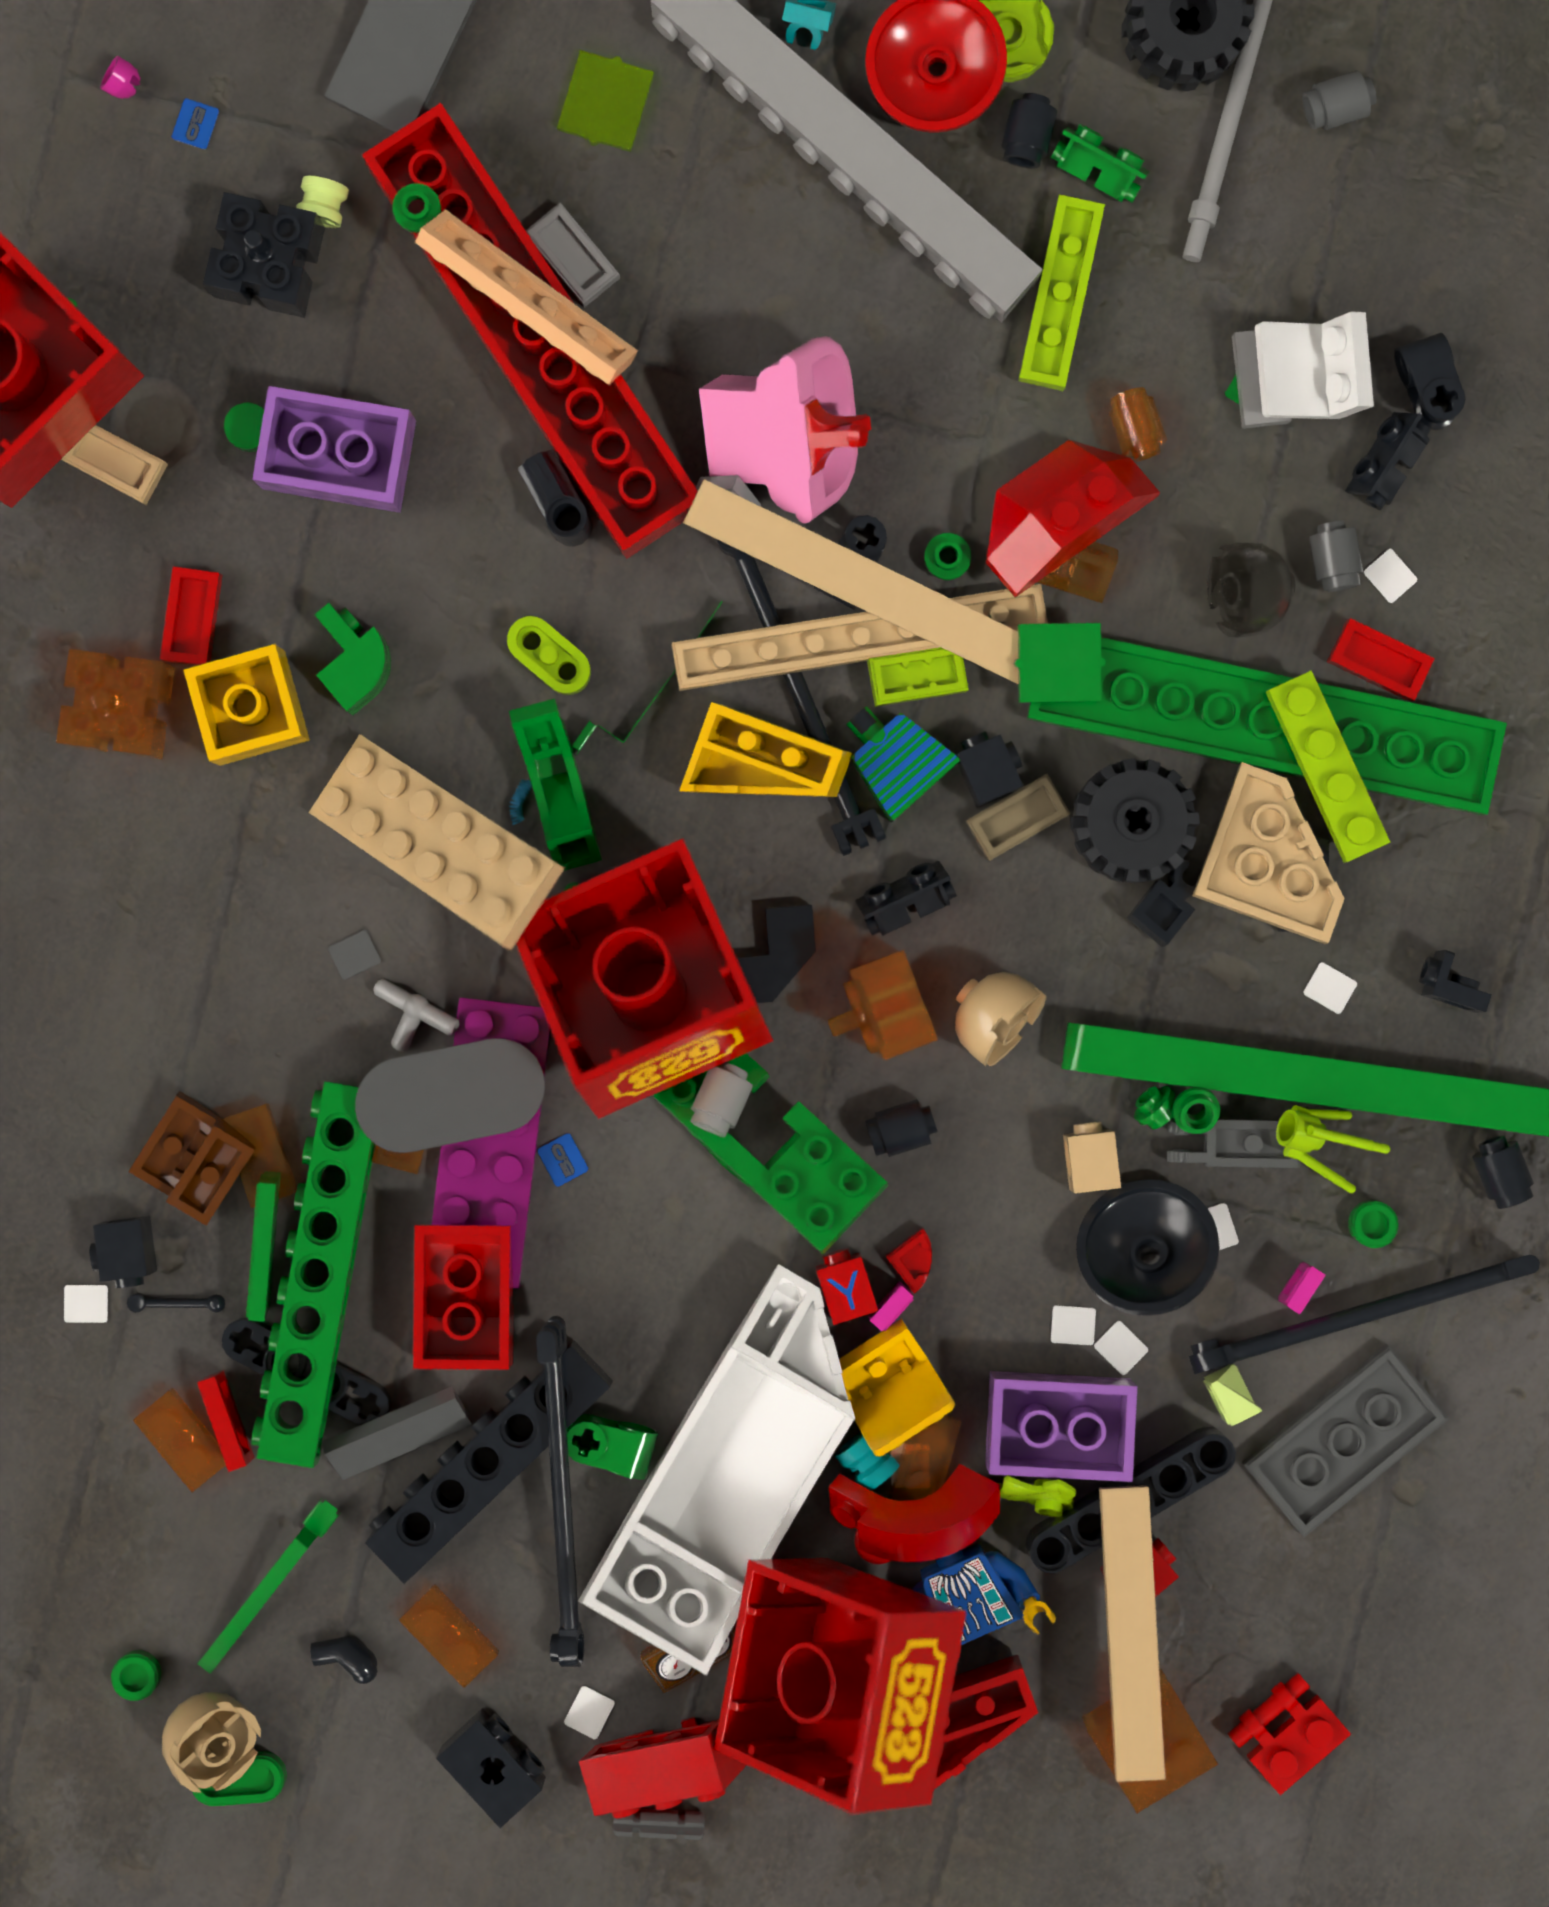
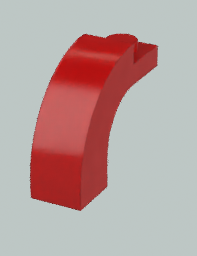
M962 1464L958 1465L947 1481L936 1492L927 1497L912 1501H897L885 1498L841 1474L829 1486L831 1515L843 1526L858 1529L859 1549L870 1555L892 1561H930L954 1554L975 1542L1000 1514V1484Z

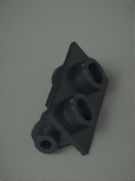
M1393 412L1392 416L1382 423L1377 432V440L1367 456L1362 458L1355 466L1352 473L1353 478L1345 492L1348 494L1368 495L1365 502L1377 510H1382L1385 504H1391L1407 477L1395 468L1397 462L1408 469H1412L1430 441L1427 435L1431 430L1427 425L1419 421L1422 417L1421 414Z
M937 861L933 864H919L907 872V876L890 884L887 882L876 884L866 890L864 896L856 899L855 902L865 918V923L871 935L881 933L884 936L912 922L906 910L907 906L914 904L919 917L922 918L943 907L949 906V900L957 897L950 882L949 874L940 861Z

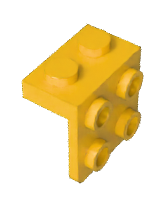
M902 1318L892 1324L886 1331H881L839 1359L843 1372L841 1375L848 1400L851 1401L855 1422L875 1456H883L889 1451L898 1448L921 1430L941 1420L955 1406L954 1400L927 1355Z

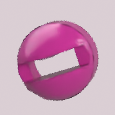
M117 55L106 70L100 84V89L113 97L120 99L130 98L136 94L134 86L140 85L141 78L138 70L130 62Z

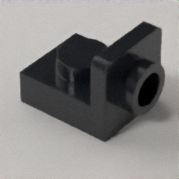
M1440 950L1435 952L1434 957L1429 956L1426 959L1419 982L1424 984L1421 996L1472 1013H1485L1487 1011L1492 994L1478 990L1480 982L1456 974L1452 975L1451 981L1447 980L1455 956L1454 952Z

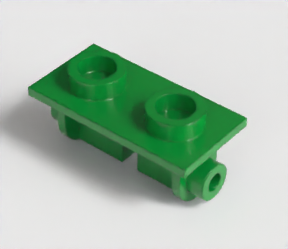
M1079 124L1076 130L1071 127L1064 129L1062 134L1069 137L1070 141L1068 145L1061 141L1057 144L1051 156L1052 159L1058 162L1056 167L1086 182L1095 166L1102 170L1094 184L1095 188L1112 196L1121 203L1124 199L1133 203L1141 188L1140 185L1134 182L1135 178L1139 176L1145 180L1150 171L1142 167L1145 159L1124 147H1120L1116 153L1103 146L1101 142L1104 137L1085 125Z

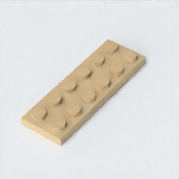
M361 734L309 811L311 815L509 950H512L564 870L563 867Z

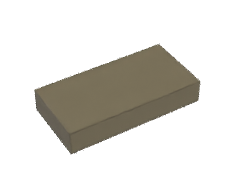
M1045 774L965 822L987 860L990 861L1071 813L1049 775Z

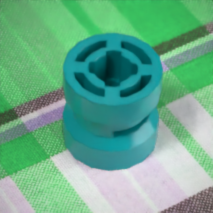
M861 1432L846 1442L834 1455L843 1468H850L852 1472H857L854 1482L871 1491L886 1481L900 1466L891 1453L875 1456Z

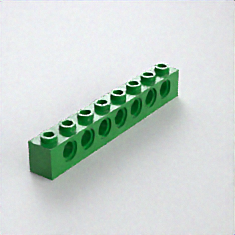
M324 1081L323 1090L316 1089L314 1092L311 1117L318 1119L315 1136H307L303 1150L302 1164L309 1165L306 1183L299 1182L295 1194L294 1210L301 1211L298 1230H290L286 1244L285 1257L292 1258L289 1277L282 1276L278 1289L277 1304L284 1305L281 1324H273L269 1339L268 1350L276 1353L272 1371L265 1370L261 1383L260 1398L267 1399L264 1418H256L252 1433L251 1444L259 1446L256 1459L314 1468L320 1460L335 1367L337 1365L376 1146L365 1135L357 1120L355 1110L356 1095L359 1088L357 1086ZM340 1118L347 1119L354 1128L353 1139L345 1146L336 1144L330 1135L332 1124ZM330 1165L340 1167L346 1176L345 1185L338 1192L327 1190L322 1182V1174ZM320 1212L332 1214L337 1221V1231L329 1239L320 1237L314 1230V1220ZM311 1259L322 1260L329 1269L328 1279L323 1285H315L306 1277L305 1268ZM302 1306H311L318 1311L321 1321L316 1331H305L299 1326L297 1313ZM301 1353L310 1359L312 1371L309 1377L298 1378L290 1372L289 1359L292 1354ZM284 1401H295L302 1407L304 1416L301 1424L290 1425L282 1419L280 1408Z

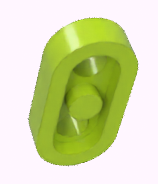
M526 616L518 619L510 627L507 635V644L510 652L552 690L562 695H573L579 693L587 686L591 677V666L588 659L546 621L539 617ZM529 634H537L541 639L539 647L534 650H528L524 647V639ZM565 664H572L576 667V675L571 680H564L559 675L560 668Z

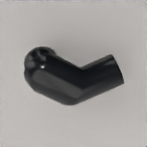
M346 1636L313 1642L310 1645L311 1659L315 1667L338 1662L353 1676V1680L359 1684L370 1683L377 1676V1659L374 1653L355 1637Z

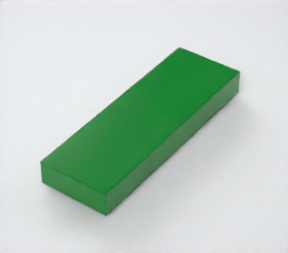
M264 1171L257 1183L246 1310L248 1321L265 1322L270 1309L281 1172Z

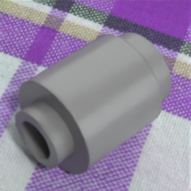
M726 1062L721 1064L720 1068L714 1067L708 1070L691 1107L694 1111L691 1123L709 1133L726 1137L729 1128H735L753 1088V1085L746 1081L748 1073Z

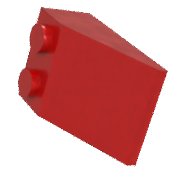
M415 1225L413 1369L509 1370L514 1364L511 1225Z

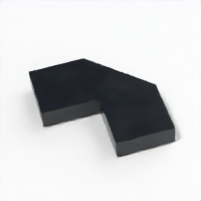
M812 905L765 908L769 955L737 958L757 1003L773 1002L816 952Z

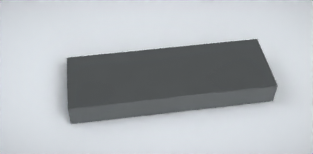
M453 1386L331 1437L323 1441L322 1445L325 1456L342 1480H345L472 1425L468 1410Z

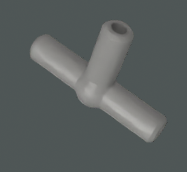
M384 978L378 980L374 986V995L404 1011L391 1041L392 1047L396 1050L407 1051L420 1021L427 1023L448 1036L453 1035L459 1027L458 1019L429 1004L423 995L411 994Z

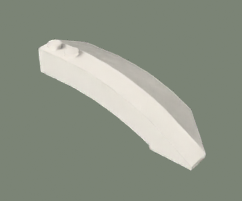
M779 1264L691 1404L578 1602L705 1675L710 1670L738 1619L748 1560L772 1558L853 1420H855L851 1401L848 1400L841 1375L843 1372L833 1335L830 1334L823 1309L825 1306L820 1288Z

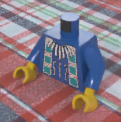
M980 1544L943 1558L935 1559V1563L920 1570L922 1581L912 1588L913 1591L966 1610L961 1645L1022 1618L1034 1633L1039 1634V1631L1033 1625V1618L1039 1612H1046V1615L1053 1624L1056 1620L1053 1611L1044 1602L1039 1601L1040 1595L1025 1570L998 1551L985 1552Z

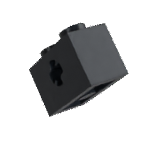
M482 1708L441 1746L436 1759L499 1828H502L542 1791L546 1778L542 1772L545 1768L531 1750L526 1748L522 1751L510 1738L513 1736L510 1727L497 1714L490 1716ZM489 1757H491L492 1762L495 1761V1758H499L504 1762L501 1772H498V1767H495L494 1772L486 1767Z

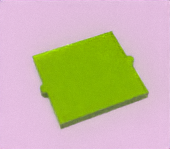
M580 50L557 130L588 139L592 146L601 143L631 152L653 81L654 72L623 63L619 56L610 59Z

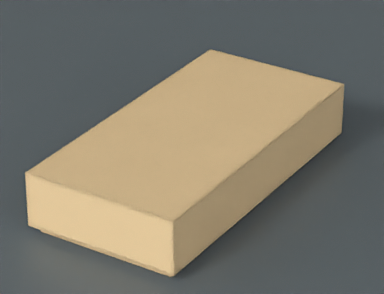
M97 425L61 459L65 463L147 505L168 466L165 461Z

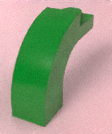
M555 698L510 710L511 724L531 780L546 844L552 861L563 867V871L601 861L600 848L582 780Z

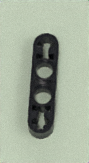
M248 1317L239 1318L229 1324L223 1332L222 1347L225 1353L233 1360L264 1375L265 1370L272 1371L276 1352L267 1350L263 1363L256 1360V1357L262 1351L252 1346H248L243 1351H240L236 1348L239 1340L233 1337L234 1331L240 1333L246 1328H250L253 1331L251 1339L263 1346L267 1343L268 1337L270 1338L272 1327L260 1321H248ZM296 1353L299 1357V1365L292 1374L298 1378H307L311 1374L312 1363L306 1355ZM337 1362L335 1373L340 1378L341 1386L336 1394L331 1395L328 1407L330 1411L357 1425H362L390 1412L392 1405L391 1396L386 1388ZM350 1380L358 1384V1387L352 1393L362 1398H366L370 1393L378 1396L376 1404L381 1407L380 1413L372 1411L368 1416H364L361 1413L363 1405L352 1398L347 1401L346 1407L339 1403V1400L348 1392Z

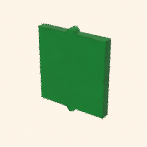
M1101 623L1018 624V659L1014 661V666L1018 668V703L1102 701L1101 667L1105 666L1106 660L1101 657Z

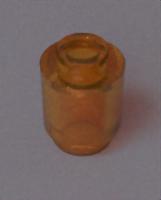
M1144 387L1129 389L1110 399L1112 410H1110L1109 416L1122 455L1126 457L1133 456L1134 461L1139 462L1160 454V446L1167 441V437L1154 398L1147 395Z

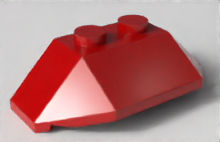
M1068 440L996 490L986 564L1016 598L1156 499L1160 491L1130 457Z

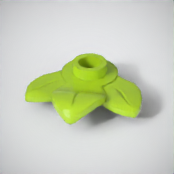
M1006 1476L1003 1484L998 1483L1000 1484L1001 1498L1030 1503L1035 1506L1034 1511L1040 1515L1060 1517L1063 1511L1073 1509V1497L1076 1496V1490L1062 1480L1038 1479L1034 1481V1485H1031L1011 1476Z

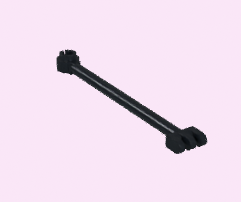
M717 539L720 549L725 554L734 558L763 628L782 625L755 558ZM802 671L783 674L808 736L832 745ZM844 776L838 795L834 797L844 821L832 825L831 829L842 855L846 856L851 854L852 850L845 835L853 832L860 849L869 846L863 831L864 827L871 826L872 834L877 842L886 839V835L875 808L860 813L848 781Z
M1534 1255L1518 1257L1221 1347L1218 1339L1214 1338L1191 1345L1193 1355L1189 1356L1194 1374H1198L1530 1275L1539 1270L1540 1262Z
M552 1316L536 1338L538 1363L544 1364L560 1611L559 1634H552L550 1658L552 1662H559L561 1667H581L584 1659V1633L581 1628V1622H579L562 1360V1355L567 1349L566 1324L563 1318Z

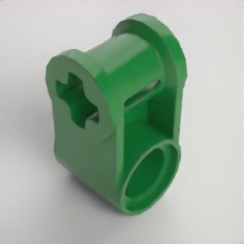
M582 1414L567 1428L568 1454L572 1460L580 1464L605 1469L623 1477L644 1480L647 1478L658 1432L647 1426L632 1422L615 1421L593 1414ZM585 1429L592 1430L593 1439L599 1441H591L588 1448L580 1447V1439L576 1437L582 1436Z

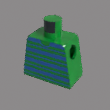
M866 706L846 724L864 744L850 760L891 823L960 761L954 753L901 712L885 726Z

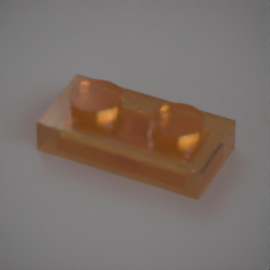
M174 1388L166 1392L133 1419L135 1424L192 1493L226 1466L218 1442Z
M944 1415L941 1420L929 1425L904 1442L899 1460L900 1466L896 1470L889 1495L890 1499L897 1501L917 1500L933 1494L945 1483L962 1423L960 1419Z
M435 1584L399 1619L403 1626L463 1688L499 1654V1650Z

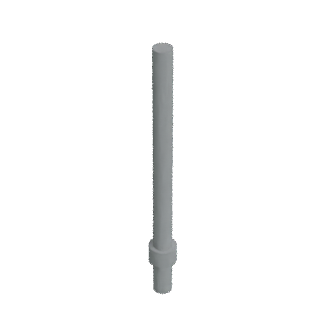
M1253 0L1252 3L1254 4V19L1248 26V29L1252 31L1247 43L1238 54L1199 198L1192 202L1188 217L1191 227L1182 257L1191 262L1201 261L1209 228H1214L1220 207L1216 203L1273 0Z

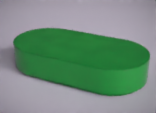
M257 1751L258 1753L253 1764L241 1778L227 1788L216 1791L211 1786L205 1789L198 1788L202 1793H192L198 1801L208 1806L268 1802L274 1799L284 1787L287 1779L286 1766L276 1754L268 1751Z

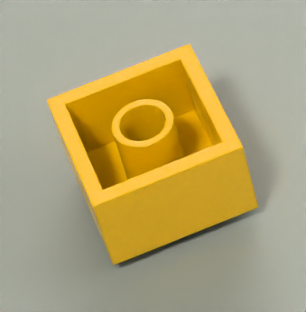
M276 644L183 670L209 762L221 766L310 741L285 650Z

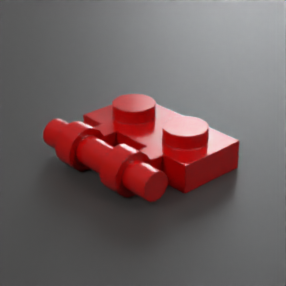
M1299 1672L1285 1684L1282 1681L1276 1684L1271 1689L1273 1694L1253 1712L1247 1709L1238 1717L1241 1722L1227 1733L1239 1748L1253 1737L1258 1740L1260 1744L1249 1752L1247 1757L1280 1796L1351 1735L1349 1730L1318 1694L1304 1706L1297 1700L1310 1688V1685ZM1286 1709L1292 1716L1274 1732L1270 1733L1265 1726Z

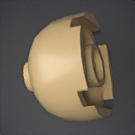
M1008 972L995 973L986 976L980 982L971 979L961 989L956 998V1001L961 1004L955 1017V1031L960 1043L983 1065H995L1023 1038L1018 1033L1022 1030L1025 1023L1028 1022L1033 1025L1044 1007L1046 995L1018 974Z
M204 1692L191 1696L179 1704L168 1717L162 1734V1754L173 1776L184 1787L192 1792L202 1793L198 1788L205 1789L212 1786L218 1791L227 1788L241 1778L253 1764L258 1753L253 1747L256 1742V1734L261 1738V1728L253 1713L228 1694Z

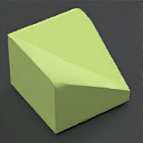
M1234 1364L1225 1366L1204 1377L1205 1380L1203 1382L1221 1418L1228 1425L1234 1426L1262 1412V1409L1254 1403L1238 1368Z

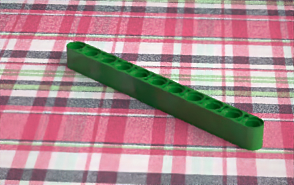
M1067 1022L1061 1069L1179 1086L1201 1087L1208 1090L1549 1137V1089Z

